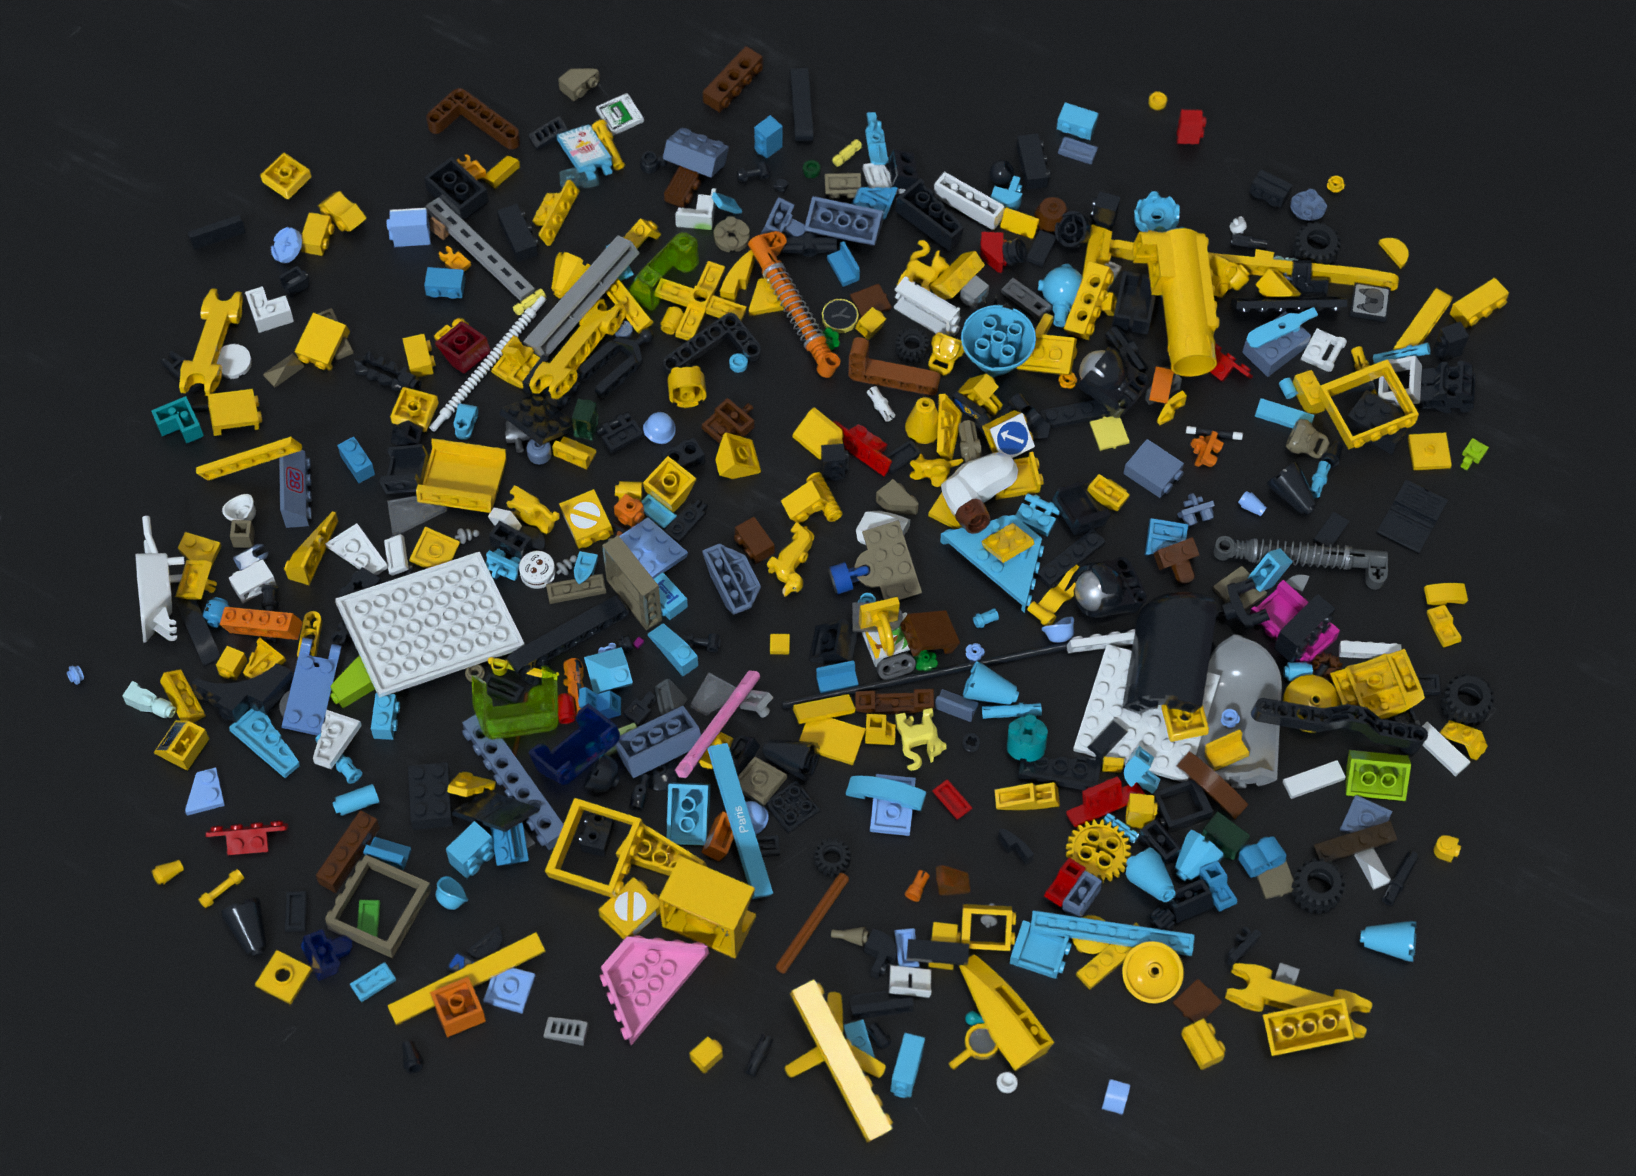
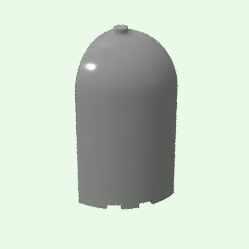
M1232 635L1215 648L1209 659L1208 672L1220 675V679L1207 718L1209 732L1207 735L1202 736L1196 756L1212 769L1205 758V745L1240 729L1242 731V741L1249 751V756L1215 772L1232 788H1247V784L1256 783L1257 786H1262L1277 780L1280 726L1255 721L1251 716V709L1260 698L1281 701V675L1275 660L1266 649L1254 641L1243 638L1241 635ZM1233 709L1238 712L1240 722L1235 727L1228 728L1221 723L1222 713L1225 710Z

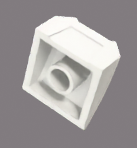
M883 511L865 512L856 529L857 540L866 545L862 531L899 520L903 535H905L910 527V519Z

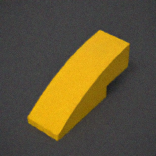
M751 250L743 255L727 274L720 290V298L735 303L739 288L747 289L755 262V256Z
M1054 782L1036 786L1033 783L995 790L996 808L998 810H1032L1060 806L1058 787Z

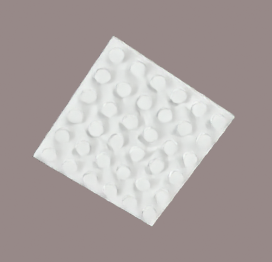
M1108 644L1073 751L1095 757L1096 755L1087 746L1114 720L1128 733L1105 757L1124 758V766H1126L1130 754L1140 746L1154 757L1152 765L1148 769L1150 772L1180 782L1189 780L1176 765L1189 751L1196 756L1202 736L1170 742L1161 709L1162 705H1158V709L1147 710L1141 714L1122 708L1132 651ZM1207 672L1203 697L1206 719L1208 718L1220 679V675ZM1185 715L1182 716V719L1184 721L1188 720V718H1186Z

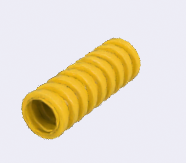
M815 472L809 475L806 481L812 480L819 484L829 502L822 509L827 517L826 519L829 522L838 520L843 513L837 505L834 496H832L829 487H827L822 474Z

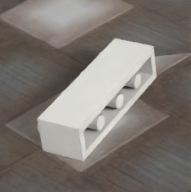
M946 172L934 184V196L988 228L994 230L1001 222L1005 206Z

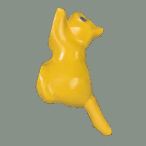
M920 454L916 460L910 462V465L915 469V471L910 473V477L915 480L930 478L933 486L940 487L947 480L950 467L960 465L963 459L950 461L940 458L926 460Z

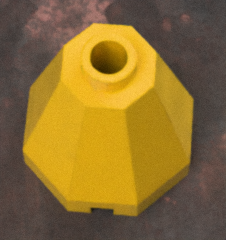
M559 252L555 261L551 288L554 295L561 299L591 265L587 263L585 266L582 264L584 260L567 252L563 254Z

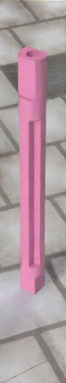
M757 671L747 672L715 718L677 766L675 771L679 777L687 778L741 702L747 697L760 679V674Z

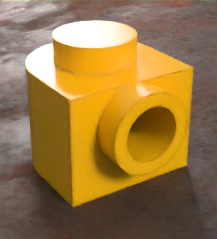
M1447 835L1441 836L1434 846L1436 857L1451 863L1453 857H1458L1461 849V846L1457 845L1459 839Z

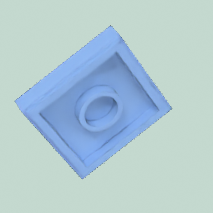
M511 968L491 978L483 1000L484 1003L523 1014L536 975L531 972Z

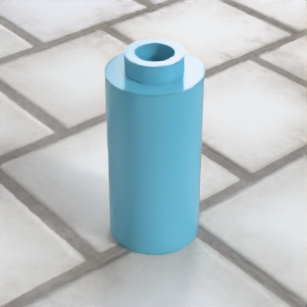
M373 784L337 796L335 797L336 801L332 802L336 814L341 813V816L379 803Z

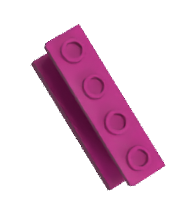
M1282 580L1270 596L1257 607L1251 608L1250 615L1266 609L1270 620L1258 625L1264 629L1267 636L1277 641L1279 632L1309 602ZM1330 623L1331 628L1326 634L1321 633L1318 636L1319 640L1313 647L1308 646L1304 656L1300 660L1296 659L1295 661L1311 663L1316 655L1321 654L1337 639L1340 630Z

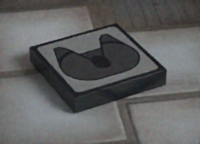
M1354 283L1350 316L1386 322L1391 288Z

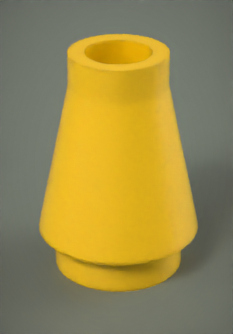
M180 860L155 866L152 874L158 885L161 883L165 884L178 873L184 871Z

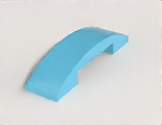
M851 776L845 794L846 796L861 799L871 797L900 803L904 808L921 811L927 793L914 786L890 779L872 776Z

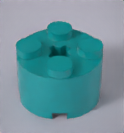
M1030 714L1011 722L1007 738L1008 753L1017 760H1020V758L1027 759L1026 762L1040 759L1046 750L1048 736L1046 725Z

